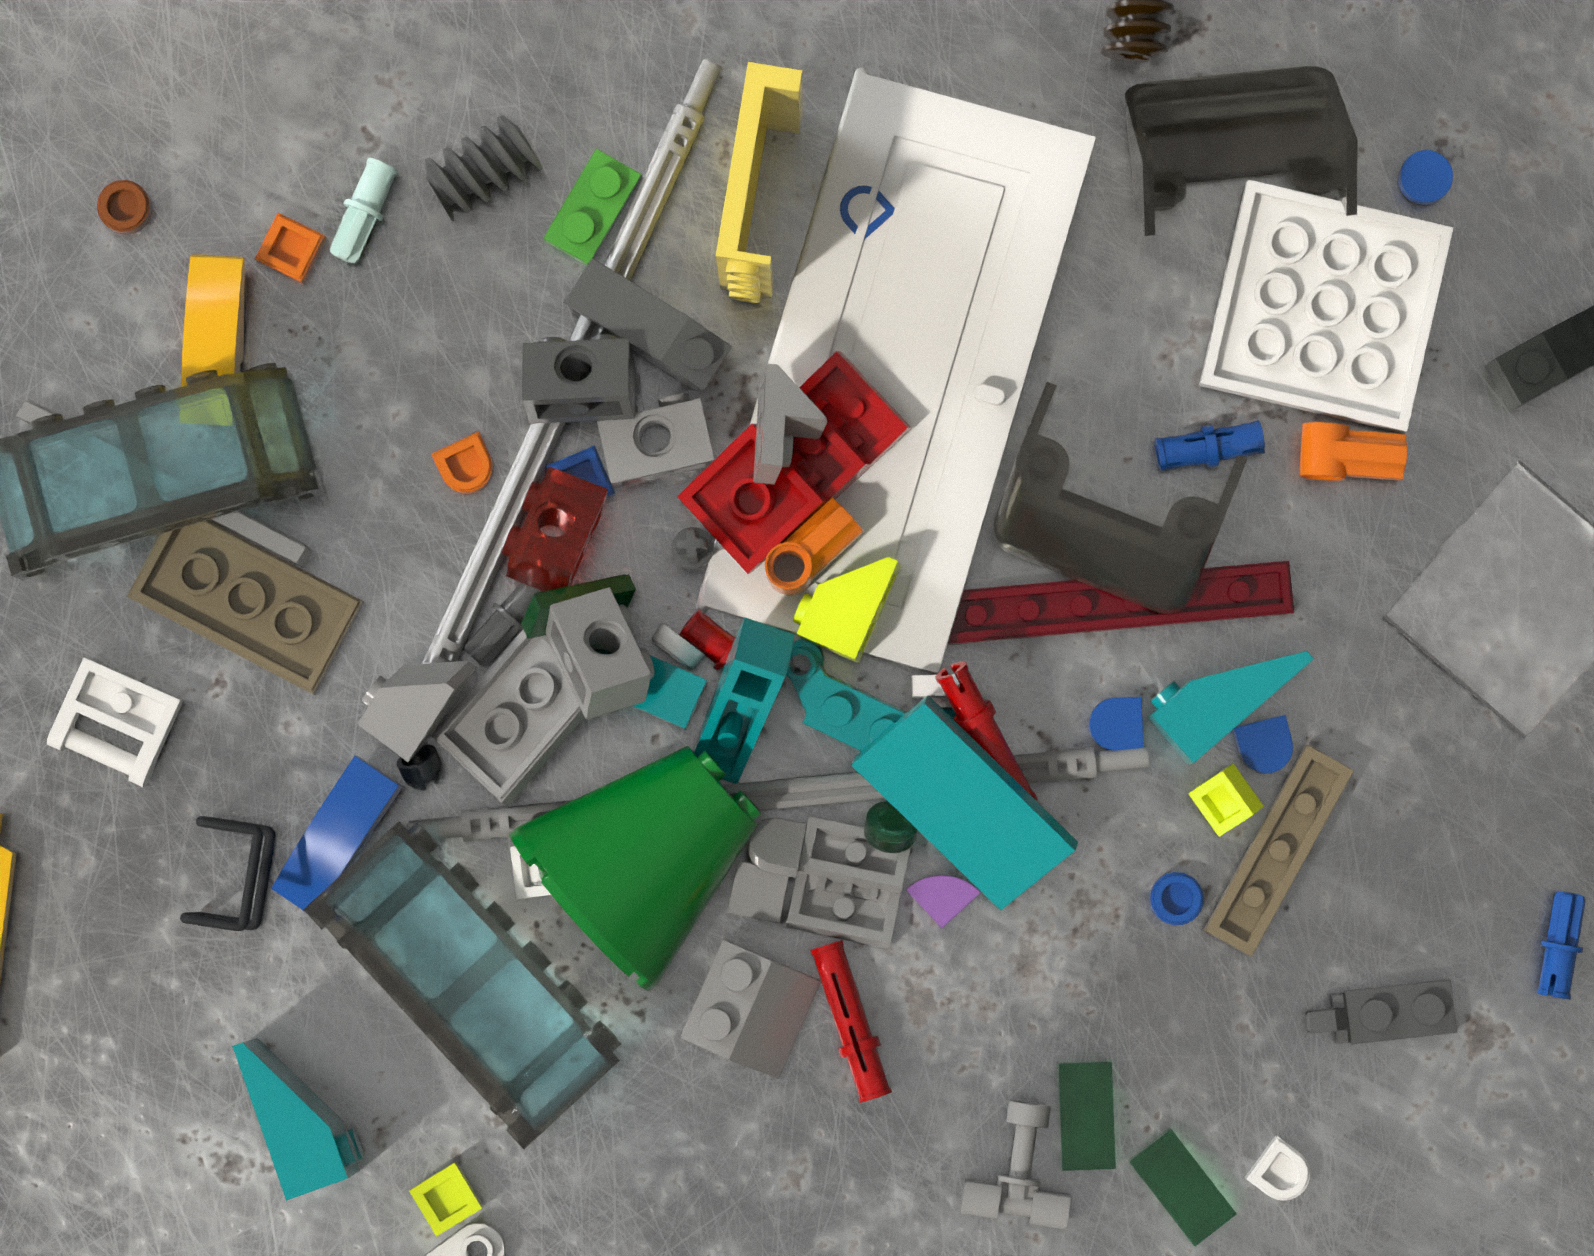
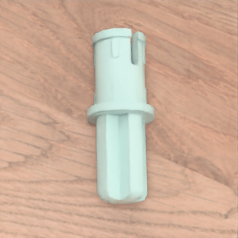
M370 157L367 159V165L351 200L345 199L343 203L347 209L330 246L331 254L348 263H357L375 222L383 220L384 216L380 211L393 180L399 172L396 168Z

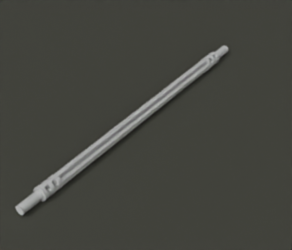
M707 59L702 60L683 104H676L670 121L665 128V132L659 141L654 156L604 263L605 266L628 280H631L680 170L690 152V148L705 119V116L701 114L722 69L721 66ZM581 315L569 341L590 340L594 336L603 335L607 332ZM576 372L568 380L581 381L587 377L589 372ZM566 422L531 424L422 664L456 662L461 655L467 638Z
M1090 746L1083 747L1082 749L1070 748L1063 751L1051 750L1043 753L1013 755L1028 783L1048 781L1050 783L1059 782V780L1069 781L1078 780V778H1097V772L1149 767L1147 746L1117 751H1094V747ZM857 771L723 785L733 796L741 789L760 811L884 798ZM570 801L511 807L499 806V808L490 809L489 807L480 808V810L469 809L461 810L460 816L408 821L410 842L463 837L464 842L476 839L488 840L496 837L508 838L510 837L509 834L516 827Z

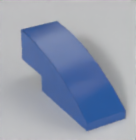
M354 756L297 843L271 889L313 918H316L374 834L375 827L403 786L361 757Z

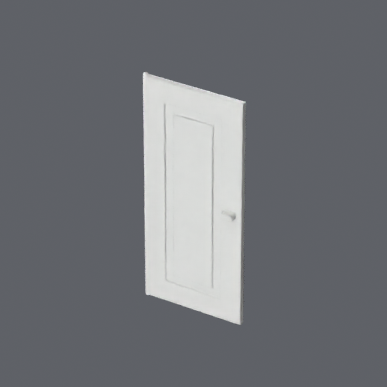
M863 67L856 69L768 364L779 365L793 382L800 387L836 351H841L912 429L836 499L854 518L864 533L812 580L807 590L792 596L780 594L772 588L767 579L765 562L752 573L747 574L715 539L713 556L705 572L696 602V609L699 608L706 612L708 608L797 633L800 625L794 623L793 619L798 605L805 593L814 595L818 584L886 557L895 559L900 563L899 573L908 571L915 562V552L908 543L900 541L901 537L904 536L913 540L919 548L913 574L904 578H896L864 653L937 674L940 672L1095 146V136L868 75L867 70ZM863 185L871 186L870 194H858L849 202V216L858 225L854 234L841 217V201L850 189ZM878 191H880L895 208L894 213L864 240L868 225L886 211L876 200ZM758 398L750 425L752 423L757 424ZM784 557L776 564L775 575L785 582L795 581L803 574L804 563L797 557Z

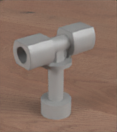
M1009 1100L1006 1122L1016 1124L1009 1175L998 1174L997 1184L965 1179L961 1214L998 1219V1213L1030 1217V1224L1067 1229L1071 1195L1039 1191L1041 1181L1030 1178L1037 1127L1048 1128L1051 1106Z

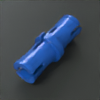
M1259 420L1215 429L1212 425L1201 426L1198 432L1155 438V452L1160 472L1205 463L1208 468L1219 466V461L1230 458L1265 454L1264 435Z

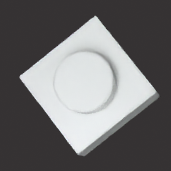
M951 674L956 685L958 686L959 682L955 674ZM912 675V699H924L929 695L941 708H953L942 687L937 683L936 675Z

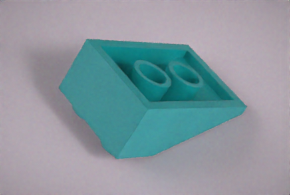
M258 1038L232 1046L286 1201L348 1179L360 1171L358 1161L364 1159V1153L354 1128L346 1131L343 1120Z

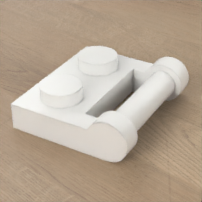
M84 657L50 730L47 745L63 751L65 748L71 749L129 775V782L144 788L154 772L159 754L183 704V700ZM79 714L143 741L144 743L138 756L76 729L75 723Z

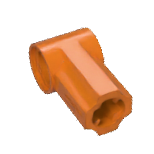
M1303 423L1299 477L1324 481L1346 480V477L1401 481L1404 477L1408 446L1406 434L1350 430L1348 425L1337 423Z
M832 497L785 542L776 545L767 554L764 564L765 572L772 588L780 594L788 596L798 595L807 590L812 580L864 533L863 529L842 505ZM787 556L799 558L805 566L801 577L792 582L782 581L775 575L776 564Z

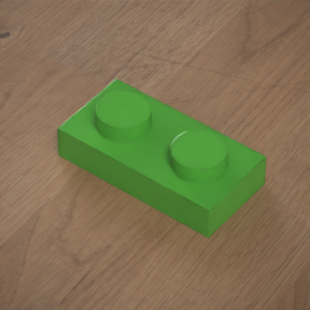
M596 148L543 237L544 242L587 266L590 259H595L640 183L642 175Z

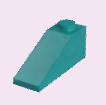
M746 617L743 619L728 654L693 749L697 756L707 751L725 771L726 775L722 780L737 784L740 780L786 677L795 634Z
M1308 651L1194 679L1184 684L1181 688L1173 681L1150 701L1156 707V710L1147 718L1188 765L1194 764L1314 658Z

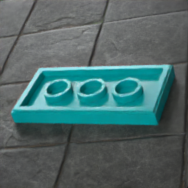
M929 695L855 756L851 764L859 774L1000 910L1004 909L1055 868L1077 848L1078 841Z

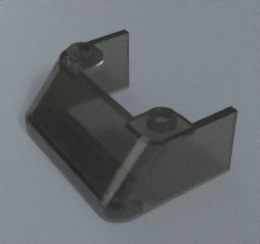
M1301 66L1151 81L1136 84L1125 92V116L1133 190L1145 236L1155 235V210L1171 209L1186 197V183L1289 173L1291 182L1308 194L1322 195L1337 189L1346 216L1357 215L1358 139L1335 77L1329 70L1316 66Z
M1047 382L1018 452L995 516L993 534L996 543L1002 550L1011 555L1159 613L1172 614L1182 610L1188 605L1195 592L1247 459L1237 455L1218 503L1195 496L1182 498L1169 510L1163 528L1062 489L1069 472L1068 454L1058 442L1041 435L1052 408L1057 385Z

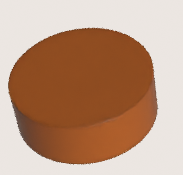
M117 180L108 184L101 191L97 201V211L100 219L109 229L119 234L129 235L139 232L148 224L152 215V202L148 193L139 184L130 180Z

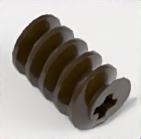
M1117 0L1118 2L1107 6V17L1115 22L1104 27V37L1113 43L1101 48L1103 56L1125 62H1148L1152 60L1153 55L1168 52L1169 47L1156 41L1155 35L1171 32V25L1157 18L1160 13L1174 11L1172 3L1165 0Z

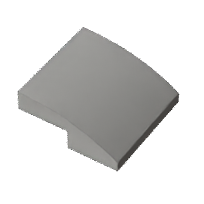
M809 816L786 928L890 949L913 838Z

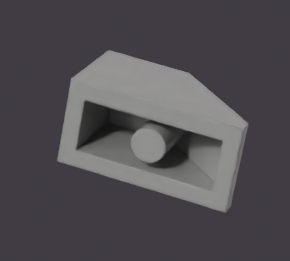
M470 661L403 665L388 680L379 676L362 698V702L368 705L357 725L405 761L409 762L432 738V734L445 718L477 666Z

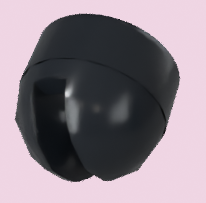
M424 745L409 762L401 757L397 761V767L403 780L414 789L424 791L427 790L424 783L432 780L437 785L440 782L443 766L440 756L433 745Z

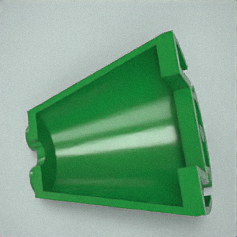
M689 746L681 748L516 827L509 834L524 861L530 867L533 864L538 867L542 880L541 883L570 918L624 974L629 977L635 972L640 977L636 982L646 991H651L660 982L757 827L758 822L755 819L761 814V811L741 789L733 796L720 783V780L726 773L707 751L697 756Z

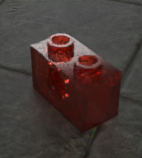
M549 466L542 483L533 481L528 489L522 505V510L528 512L522 528L513 525L505 541L502 555L509 557L506 577L541 591L571 586L604 513L608 489ZM544 526H556L564 534L552 537L544 534L540 529Z

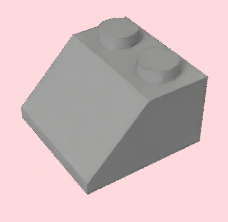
M723 939L680 1039L725 1059L779 1079L821 981Z

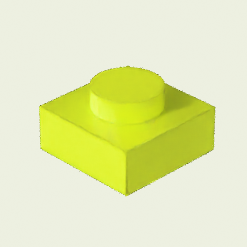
M1234 763L1188 793L1219 837L1264 807Z
M457 1161L409 1190L436 1237L484 1207Z

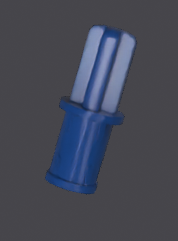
M1560 891L1554 895L1547 941L1541 940V946H1545V953L1537 994L1571 999L1570 991L1577 952H1583V947H1579L1578 944L1586 899L1580 894Z

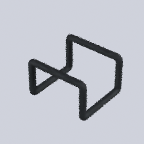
M199 816L196 819V824L199 827L253 835L240 916L236 918L204 912H184L180 915L181 922L231 931L257 929L261 925L275 843L274 830L266 825ZM263 836H265L264 845H263V851H262V857H261V863H260L259 876H258V882H257V888H256V894H255V900H254V907H253L252 919L250 920L251 909H252V903H253V897H254V891H255V885H256V878H257V872H258V866H259V860H260V854H261V848H262V842H263Z

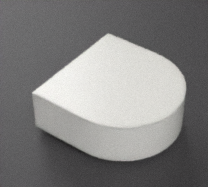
M1275 1135L1247 1173L1245 1179L1271 1198L1282 1201L1291 1200L1301 1195L1307 1188L1310 1180V1168L1307 1160L1300 1152Z

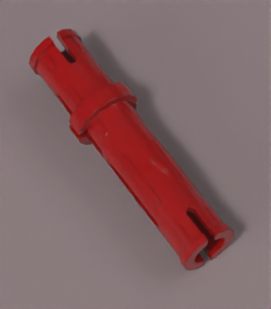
M959 661L950 665L959 682L958 686L952 675L948 674L946 668L942 669L937 673L935 679L942 687L956 713L953 720L1037 801L1035 792L1032 791L993 718L996 710L992 702L983 699L968 670L967 663Z
M840 940L810 950L814 957L826 999L843 1046L838 1048L840 1057L847 1058L859 1094L858 1099L862 1103L890 1094L892 1090L888 1085L876 1048L881 1046L878 1035L872 1036L859 991L843 948L844 944ZM835 973H836V975H837V978H838V981H839V984H840V987H841V990H842V993H843V996H844V999H845V1002H846V1005H847V1008H848V1012H847V1009H846V1006H845V1003H844V1000H843V997H842V994H841V991H840V988H839V985H838V982H837ZM861 1052H862V1054H863V1057H864V1060H865L867 1069H866V1067H865V1064H864V1061H863Z

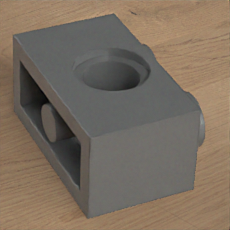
M603 334L594 336L590 340L566 341L559 337H546L538 342L523 343L522 403L529 424L635 419V360L629 338H618L614 335ZM579 371L590 373L581 381L568 380L572 374Z

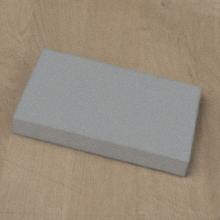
M522 629L432 734V737L501 803L509 806L585 717L547 635L528 639Z

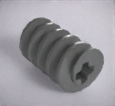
M504 115L497 117L500 134L496 135L486 126L479 128L480 146L466 136L461 138L463 150L461 157L451 148H444V167H441L431 158L425 160L426 179L452 222L454 221L452 208L454 203L468 213L473 210L471 193L474 192L485 202L491 200L488 183L493 182L504 192L508 190L507 172L511 171L522 181L527 179L524 162L530 161L538 169H543L518 125L511 122Z

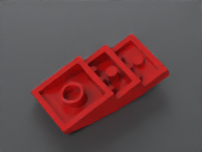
M836 351L799 387L824 414L827 424L818 439L793 436V452L790 467L781 468L775 484L753 482L757 424L752 423L677 496L747 574L752 573L765 562L767 554L773 547L785 542L832 497L836 500L912 429L841 351Z

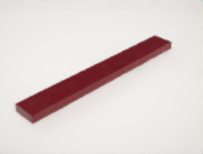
M1289 561L968 589L963 591L948 645L1294 614Z

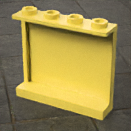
M748 62L716 250L720 289L729 290L728 297L733 300L759 303L761 296L772 297L773 294L771 256L747 253L746 251L767 129L796 134L800 132L803 114L802 70Z

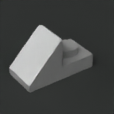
M767 363L759 382L753 482L775 484L781 468L790 467L793 452V436L818 439L827 424L824 414L777 364Z

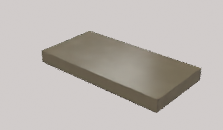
M177 503L127 595L132 600L314 695L317 693L364 604V601Z

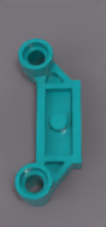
M803 639L793 641L786 676L791 679L807 713L802 722L803 724L862 751L907 713V711L827 674L823 668L825 656L820 646ZM802 654L808 657L811 664L810 669L807 671L797 670L793 665V656ZM942 708L954 719L956 713L953 708Z

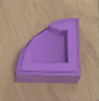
M944 875L921 879L905 889L941 929L981 893L973 885L962 879Z

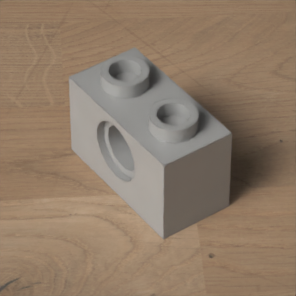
M689 393L675 394L659 399V408L639 412L637 405H635V419L602 420L597 422L613 489L707 468L715 460L701 398L690 400ZM655 425L666 428L671 434L668 446L659 452L648 451L641 445L643 432Z
M610 587L550 605L545 633L585 719L588 720L645 702L650 679L654 678L653 662L645 648L639 649L632 635L633 622L630 613L624 604L618 605ZM604 649L611 652L612 654L603 655L597 653L594 650Z

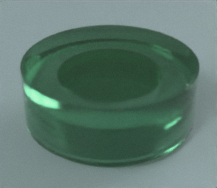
M888 801L873 805L867 813L864 825V836L869 844L887 853H900L908 850L914 844L918 831Z

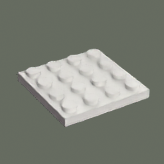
M1247 180L1199 386L1402 434L1406 433L1454 227Z

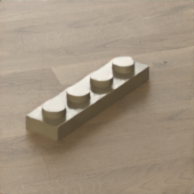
M1309 745L1304 746L1203 931L1250 957L1253 956L1354 770Z

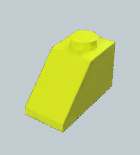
M886 557L818 584L814 595L805 593L798 605L793 619L794 623L800 625L796 634L803 640L859 663L899 573L900 563L895 559Z

